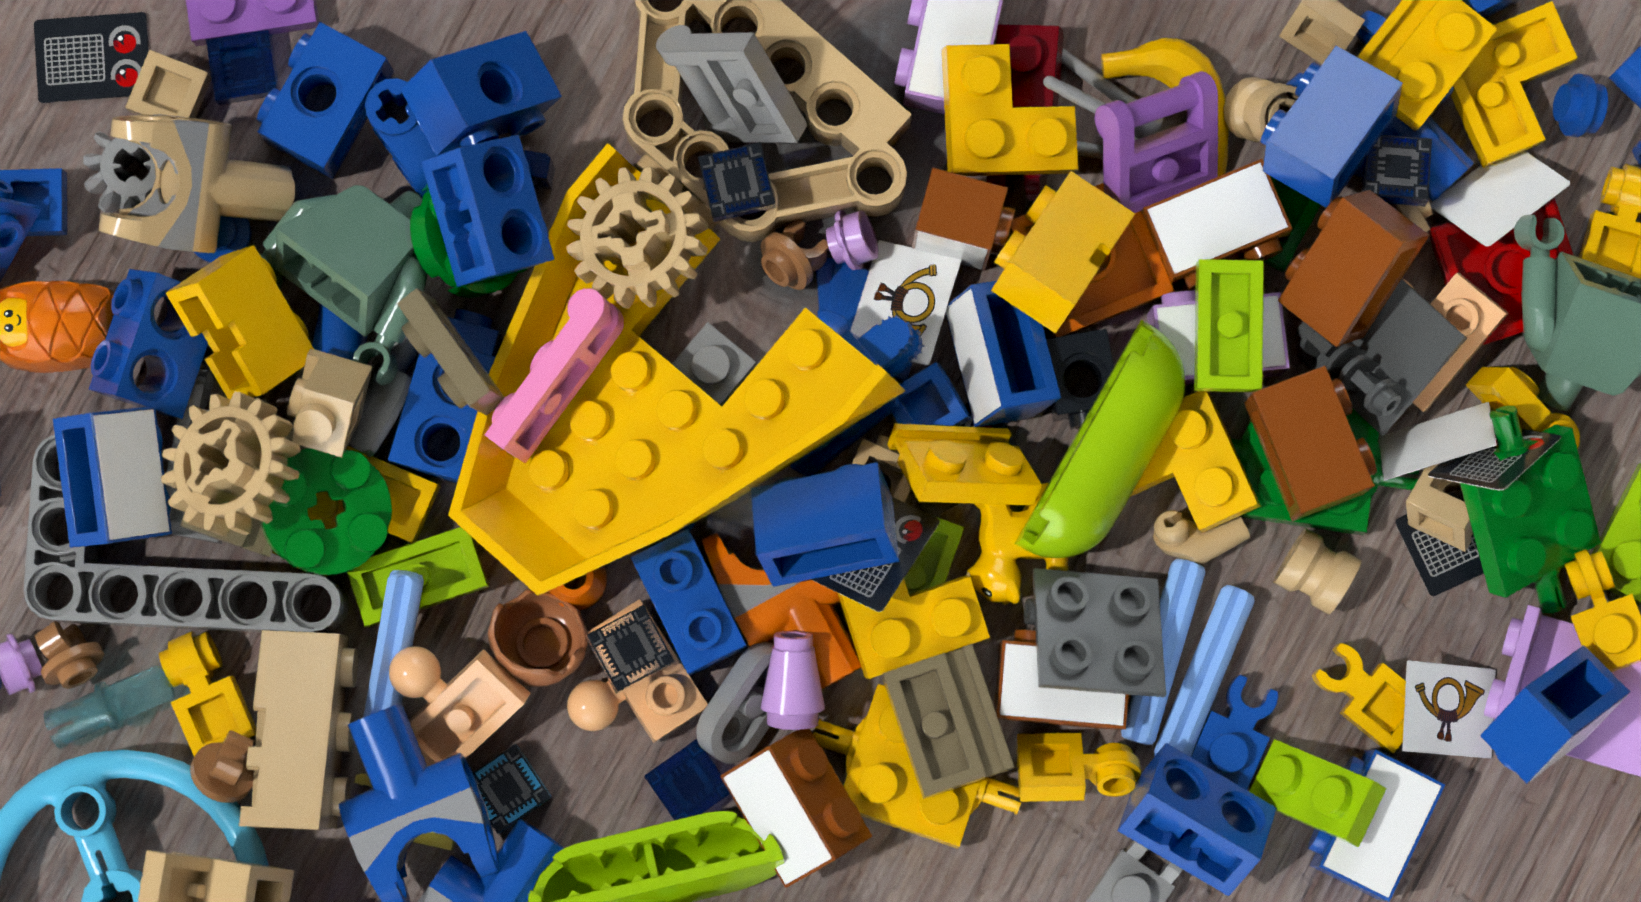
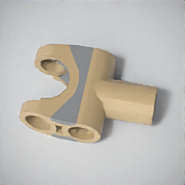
M163 114L112 118L110 136L126 139L141 145L150 154L155 164L156 179L152 191L143 202L132 208L119 209V213H101L99 231L169 250L215 253L221 216L274 222L281 220L288 209L294 204L295 182L292 171L286 165L228 159L232 125L228 123Z

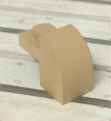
M146 850L138 902H289L295 870L201 855Z

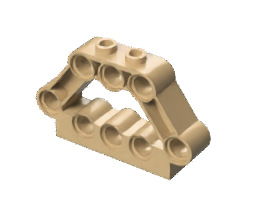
M635 0L640 20L634 94L628 99L623 112V123L628 141L636 153L641 156V159L636 163L641 171H643L645 166L652 167L660 175V182L671 174L683 185L682 193L689 191L698 200L700 205L693 214H699L707 222L709 229L713 230L719 224L730 235L741 241L756 242L775 232L776 228L785 227L795 220L809 222L834 217L835 213L840 210L845 211L846 214L862 210L867 216L878 217L886 215L898 207L904 196L907 171L904 160L892 147L910 128L912 114L781 0H683L679 7L669 12L654 9L650 5L649 0ZM738 17L747 18L757 27L755 35L772 64L784 58L800 62L805 70L803 76L795 83L784 85L797 107L806 114L809 132L816 140L825 145H842L853 157L768 174L775 204L768 205L765 214L758 219H742L736 213L712 218L704 180L689 174L685 169L686 162L695 152L710 151L715 153L728 150L729 148L724 140L715 133L703 130L694 131L684 122L681 109L683 79L676 67L667 65L656 49L657 39L663 32L677 25L688 27L694 18L711 33H722L725 24L731 19ZM839 99L847 103L851 108L852 115L844 124L837 126L828 125L817 116L816 111L818 107L826 100ZM652 110H663L673 118V125L664 135L657 137L648 136L638 128L642 116ZM727 151L715 155L722 161V157L727 160L730 152ZM872 166L880 167L888 172L893 183L884 193L877 195L869 194L863 191L857 183L856 178L859 173L865 168ZM758 174L763 176L760 181H764L761 186H765L762 191L770 190L767 174ZM707 177L705 182L710 203L718 202V199H714L717 194H712L716 191V189H711L715 186L710 184L713 180ZM731 204L730 209L728 205L725 206L727 213L734 212L733 204Z

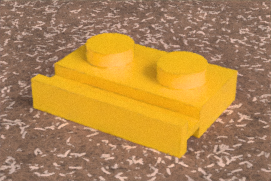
M1401 0L1357 57L1403 82L1396 117L1416 131L1423 125L1496 32L1497 28L1462 0Z
M894 424L887 443L890 450H898L900 455L897 463L919 502L1034 506L1042 487L1041 482L1020 447L1010 445L1009 440L1012 434L1008 428Z

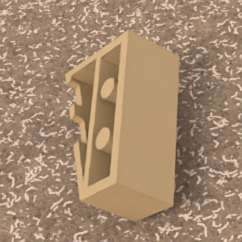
M262 630L253 709L257 711L255 747H248L246 762L247 770H254L252 807L241 806L239 826L311 830L337 829L338 816H341L339 803L350 798V779L340 777L342 751L350 752L353 745V738L348 724L354 722L353 713H344L345 687H355L358 670L357 649L348 648V636L337 633Z

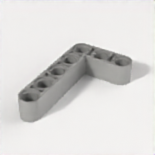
M55 434L44 439L37 447L32 465L24 596L30 610L39 617L74 624L243 632L272 630L332 633L340 628L347 619L349 611L347 594L339 584L324 576L307 573L98 564L99 545L70 548L69 543L58 546L52 538L51 527L54 520L59 515L65 513L62 485L55 468L58 459ZM65 575L73 584V596L67 606L54 610L47 601V589L55 578ZM130 578L137 586V601L130 610L118 613L111 605L110 594L112 588L122 579ZM194 581L202 590L203 599L201 606L193 614L182 616L174 606L175 592L184 583ZM259 584L267 595L266 608L258 617L245 619L238 610V597L246 587ZM323 587L331 596L332 606L324 619L311 623L302 614V599L311 589Z

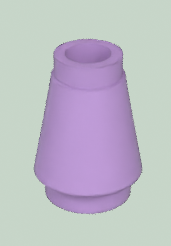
M781 631L774 634V646L772 647L760 707L763 711L767 712V725L770 727L785 730L813 728L818 725L819 712L825 710L812 633Z

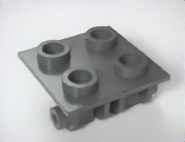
M1401 279L1364 338L1336 347L1303 321L1297 329V336L1301 339L1300 347L1302 348L1297 357L1311 370L1326 366L1331 380L1339 378L1342 381L1352 408L1380 435L1384 436L1465 342L1467 337Z
M1033 569L1034 599H1027L1025 602L1024 622L1025 624L1035 625L1038 687L1152 697L1166 696L1158 579Z

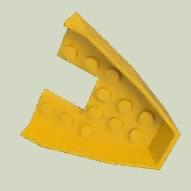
M608 143L566 192L549 231V241L555 260L534 266L489 371V376L504 397L518 390L531 372L530 365L537 351L547 342L554 341L570 319L567 308L571 296L581 289L592 288L593 282L586 284L576 275L574 270L582 261L575 260L567 253L566 248L569 244L580 240V236L567 227L568 220L584 219L586 211L579 205L577 200L580 196L595 200L600 195L595 181L600 177L611 187L618 184L620 168L626 167L636 180L640 178L641 172ZM646 199V204L652 212L662 210L665 214L671 213L669 207L665 204ZM644 228L638 230V233L646 230ZM709 228L702 233L694 235V238L698 239L708 249L706 255L691 256L688 263L694 269L699 266L720 240ZM634 242V243H631V244H628V245H629L630 247H632V246L636 245L637 242ZM610 261L604 262L609 271L629 276L628 270L622 263L614 265ZM681 274L675 279L678 289L688 279ZM662 288L656 291L657 300L655 307L649 308L640 300L638 295H635L631 307L623 308L614 300L613 293L607 301L617 307L623 315L624 328L621 334L526 463H523L484 435L492 425V416L495 410L488 415L477 411L448 516L539 596L669 536L735 501L749 492L751 488L757 487L906 390L878 364L875 365L805 307L726 403L721 406L639 337L672 296Z

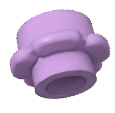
M843 210L836 212L834 226L826 229V239L831 255L837 264L846 262L852 270H860L863 268V263L878 257V244L872 224L862 210L848 215Z
M7 634V641L0 643L1 680L9 695L28 688L30 693H33L36 689L33 678L40 676L42 669L36 651L30 639L18 643L13 634Z

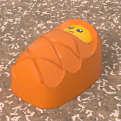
M28 281L1 288L0 361L12 369L34 373L64 372L90 368L93 354L97 346L106 339L114 316L111 304L115 292L102 285L70 281Z

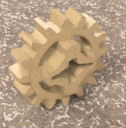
M648 166L644 167L639 180H636L626 167L620 168L618 184L612 187L601 177L597 179L595 183L600 195L595 200L580 196L577 202L586 211L584 219L568 220L567 227L580 236V240L566 246L568 254L575 260L582 261L574 270L576 275L586 284L593 282L591 289L598 291L606 300L614 293V300L623 308L631 307L635 295H638L640 300L649 308L655 307L657 300L656 291L662 288L674 298L678 296L679 289L675 279L680 274L687 278L695 279L698 273L688 262L691 256L706 255L708 250L698 239L694 238V235L708 229L707 222L699 214H693L700 205L698 200L689 191L681 193L683 185L671 174L660 182V175L652 167ZM646 199L665 204L669 207L671 213L665 214L662 210L652 212L646 204ZM644 228L646 230L638 233V230ZM637 242V244L632 247L628 245ZM610 261L614 265L622 263L628 270L629 276L609 271L604 262Z
M235 391L231 400L216 393L210 397V411L195 405L189 408L190 418L193 423L188 429L179 425H174L172 428V432L180 442L177 448L163 450L162 457L174 462V470L161 476V482L177 489L168 500V503L171 507L185 512L183 520L188 524L224 537L227 536L230 529L247 535L251 532V518L267 524L273 520L269 508L273 500L280 503H288L290 497L281 487L284 480H294L299 477V471L287 466V459L300 452V445L285 439L293 425L290 421L276 415L278 408L241 392Z

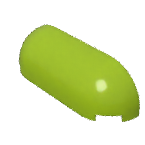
M1143 320L1139 322L1017 538L1015 544L1019 547L1047 558L1072 557L1095 547L1108 535L1174 420L1184 397L1185 372L1180 355L1168 337L1154 326Z
M714 811L566 847L552 857L553 861L540 874L533 890H530L528 902H694L736 892L764 882L777 874L775 868L785 862L777 841L770 833L764 841L747 823L745 818L737 816V813ZM758 840L762 843L763 848H764L765 851H763V849H762L761 845L759 844Z

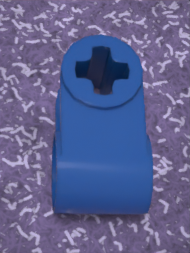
M398 78L385 79L375 84L369 91L365 101L366 115L375 135L392 155L393 162L416 193L423 198L427 190L422 191V189L427 184L421 162L435 157L436 154L408 104L405 107L408 119L405 122L399 124L394 118L385 120L387 115L383 106L387 102L393 100L399 107L407 103L400 90L407 81Z

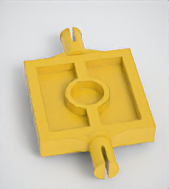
M877 684L868 713L856 727L855 731L822 721L820 718L818 725L815 727V731L837 738L836 740L816 732L813 733L822 748L846 755V779L843 786L863 817L958 849L969 816L981 802L1013 812L1016 815L1022 802H1019V787L990 777L923 799L884 685ZM999 794H1002V795H1005V796H1008V797L1017 799V800H1019V801H1016V800H1013V799H1010V798L1001 796V795H999Z

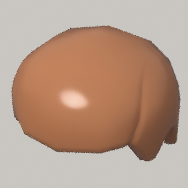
M526 589L516 598L505 604L498 603L494 608L488 630V642L494 659L519 683L529 687H544L560 682L573 673L583 662L587 650L588 631L580 610L574 605L559 600L552 593L545 592L537 596L532 590Z

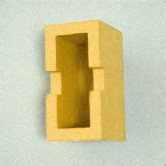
M1070 171L1057 192L1046 185L1027 212L1025 218L1034 223L1028 235L1024 236L1015 230L997 256L994 263L1002 267L1004 271L991 291L1056 333L1135 213Z
M254 245L221 255L165 292L190 336L194 337L200 333L204 335L214 352L205 361L226 397L230 400L235 391L244 393L252 398L264 395L304 367L310 348L314 349L308 339L309 334L306 325L291 310L276 284L277 279L273 268L259 255Z

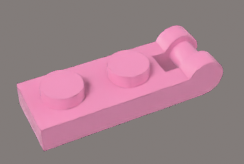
M584 288L571 296L567 308L570 319L554 341L547 342L537 351L530 365L531 372L515 393L507 395L498 404L492 416V425L484 434L523 463H526L624 328L622 313L596 290Z

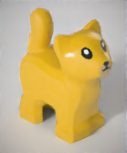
M1042 483L1034 506L1025 505L1021 512L1012 511L1010 505L974 504L981 513L979 543L982 552L977 562L967 570L966 576L971 577L975 591H978L988 602H1002L1003 605H1007L1009 602L1016 604L1020 601L1021 573L1016 564L1018 558L1044 559L1046 561V569L1068 570V557H1042L1015 544L1049 483Z

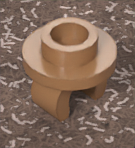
M795 220L785 227L783 234L773 232L761 242V253L763 256L761 264L767 276L779 286H789L796 290L804 289L812 282L813 272L820 269L826 263L829 250L825 239L818 242L811 249H803L797 245L804 238L805 223L802 220Z
M54 621L35 634L40 650L49 659L41 669V675L46 684H61L63 688L69 689L84 684L97 674L98 668L96 666L102 661L104 651L99 643L86 642L76 624H71L63 630L59 622Z
M230 730L223 743H210L203 746L196 753L190 766L191 778L197 789L208 798L218 802L231 803L243 799L253 787L254 770H247L246 762L248 747H252L254 740Z

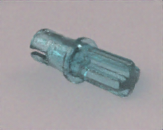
M155 665L110 685H107L105 682L96 683L94 692L54 709L45 710L43 713L45 726L48 731L66 722H74L58 729V733L50 736L54 744L59 749H62L72 742L107 727L114 731L123 728L124 720L171 701L175 695L174 688L165 675L162 666Z

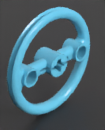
M113 750L93 752L63 761L34 777L14 793L0 810V882L8 854L20 832L36 813L46 805H53L55 807L54 814L57 824L62 831L70 836H74L90 878V882L83 891L81 902H108L116 897V890L118 892L130 891L133 902H138L140 882L143 873L138 870L129 869L112 825L115 821L117 810L115 800L106 791V783L110 779L129 778L147 780L170 787L181 793L210 815L224 833L236 861L269 866L263 843L255 828L239 826L241 806L237 801L223 803L208 798L193 783L190 765L157 753ZM83 793L92 795L98 802L100 810L97 821L88 829L78 826L72 815L73 803Z

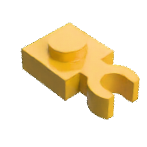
M1343 643L1336 644L1332 651L1345 661L1347 665L1345 676L1340 680H1335L1329 677L1323 670L1317 669L1311 675L1314 682L1327 692H1343L1350 700L1341 710L1340 714L1386 752L1394 754L1403 743L1406 681L1384 663H1379L1373 672L1368 675L1363 670L1362 659L1354 648Z

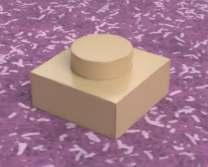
M1302 0L1279 37L1323 64L1335 46L1346 50L1365 20L1347 9L1338 0Z
M149 50L125 108L135 115L163 114L196 118L212 76L206 71Z

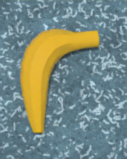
M1161 38L1131 50L1101 54L1104 79L1122 76H1148L1173 88L1178 86L1181 79L1185 76L1199 71L1208 73L1215 81L1218 91V177L1226 174L1229 132L1224 120L1226 97L1220 77L1206 55L1195 46L1176 38Z

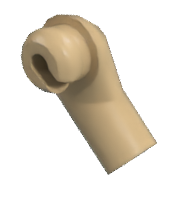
M1168 510L1160 514L1154 522L1153 538L1156 545L1165 554L1202 565L1250 538V534L1240 516L1202 533L1198 530L1195 522L1182 518L1181 512Z

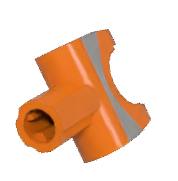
M717 532L702 539L723 599L749 646L774 639L775 633L781 631L812 633L822 689L861 669L854 643L834 608L836 604L840 603L837 592L812 580L773 587L764 570L752 569L741 563L734 553L729 555Z

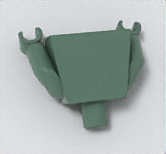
M353 185L337 195L333 194L298 200L288 209L264 240L263 246L266 249L262 255H259L273 268L277 279L276 284L279 289L282 286L283 275L364 337L373 330L378 333L374 342H366L358 347L354 353L353 361L368 365L371 358L382 355L384 362L377 373L376 382L380 385H386L394 379L398 371V362L391 353L395 342L403 343L406 336L401 327L409 321L396 303L416 288L424 292L428 276L416 257L410 234L412 211L414 207L421 205L422 198L412 191H406L388 204L365 186Z
M1535 215L1522 216L1516 222L1514 236L1517 243L1523 249L1530 251V257L1523 260L1522 272L1523 336L1540 368L1546 372L1538 386L1540 392L1537 396L1551 407L1567 411L1583 386L1612 396L1623 393L1634 379L1641 376V279L1564 252H1560L1556 260L1550 258V250L1558 247L1563 241L1565 235L1564 226L1556 218H1546L1543 223V237L1539 241L1535 234L1537 224Z

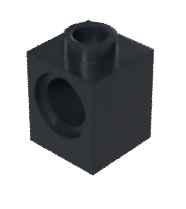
M1107 328L1046 339L1061 399L1050 405L1053 422L1068 419L1070 429H1080L1114 369ZM1074 366H1083L1090 369L1097 378V392L1086 398L1072 395L1064 384L1065 371Z

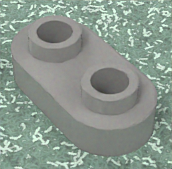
M765 641L754 644L742 653L699 718L696 736L700 747L723 763H737L748 757L770 727L767 725V712L763 711L760 707L774 642Z

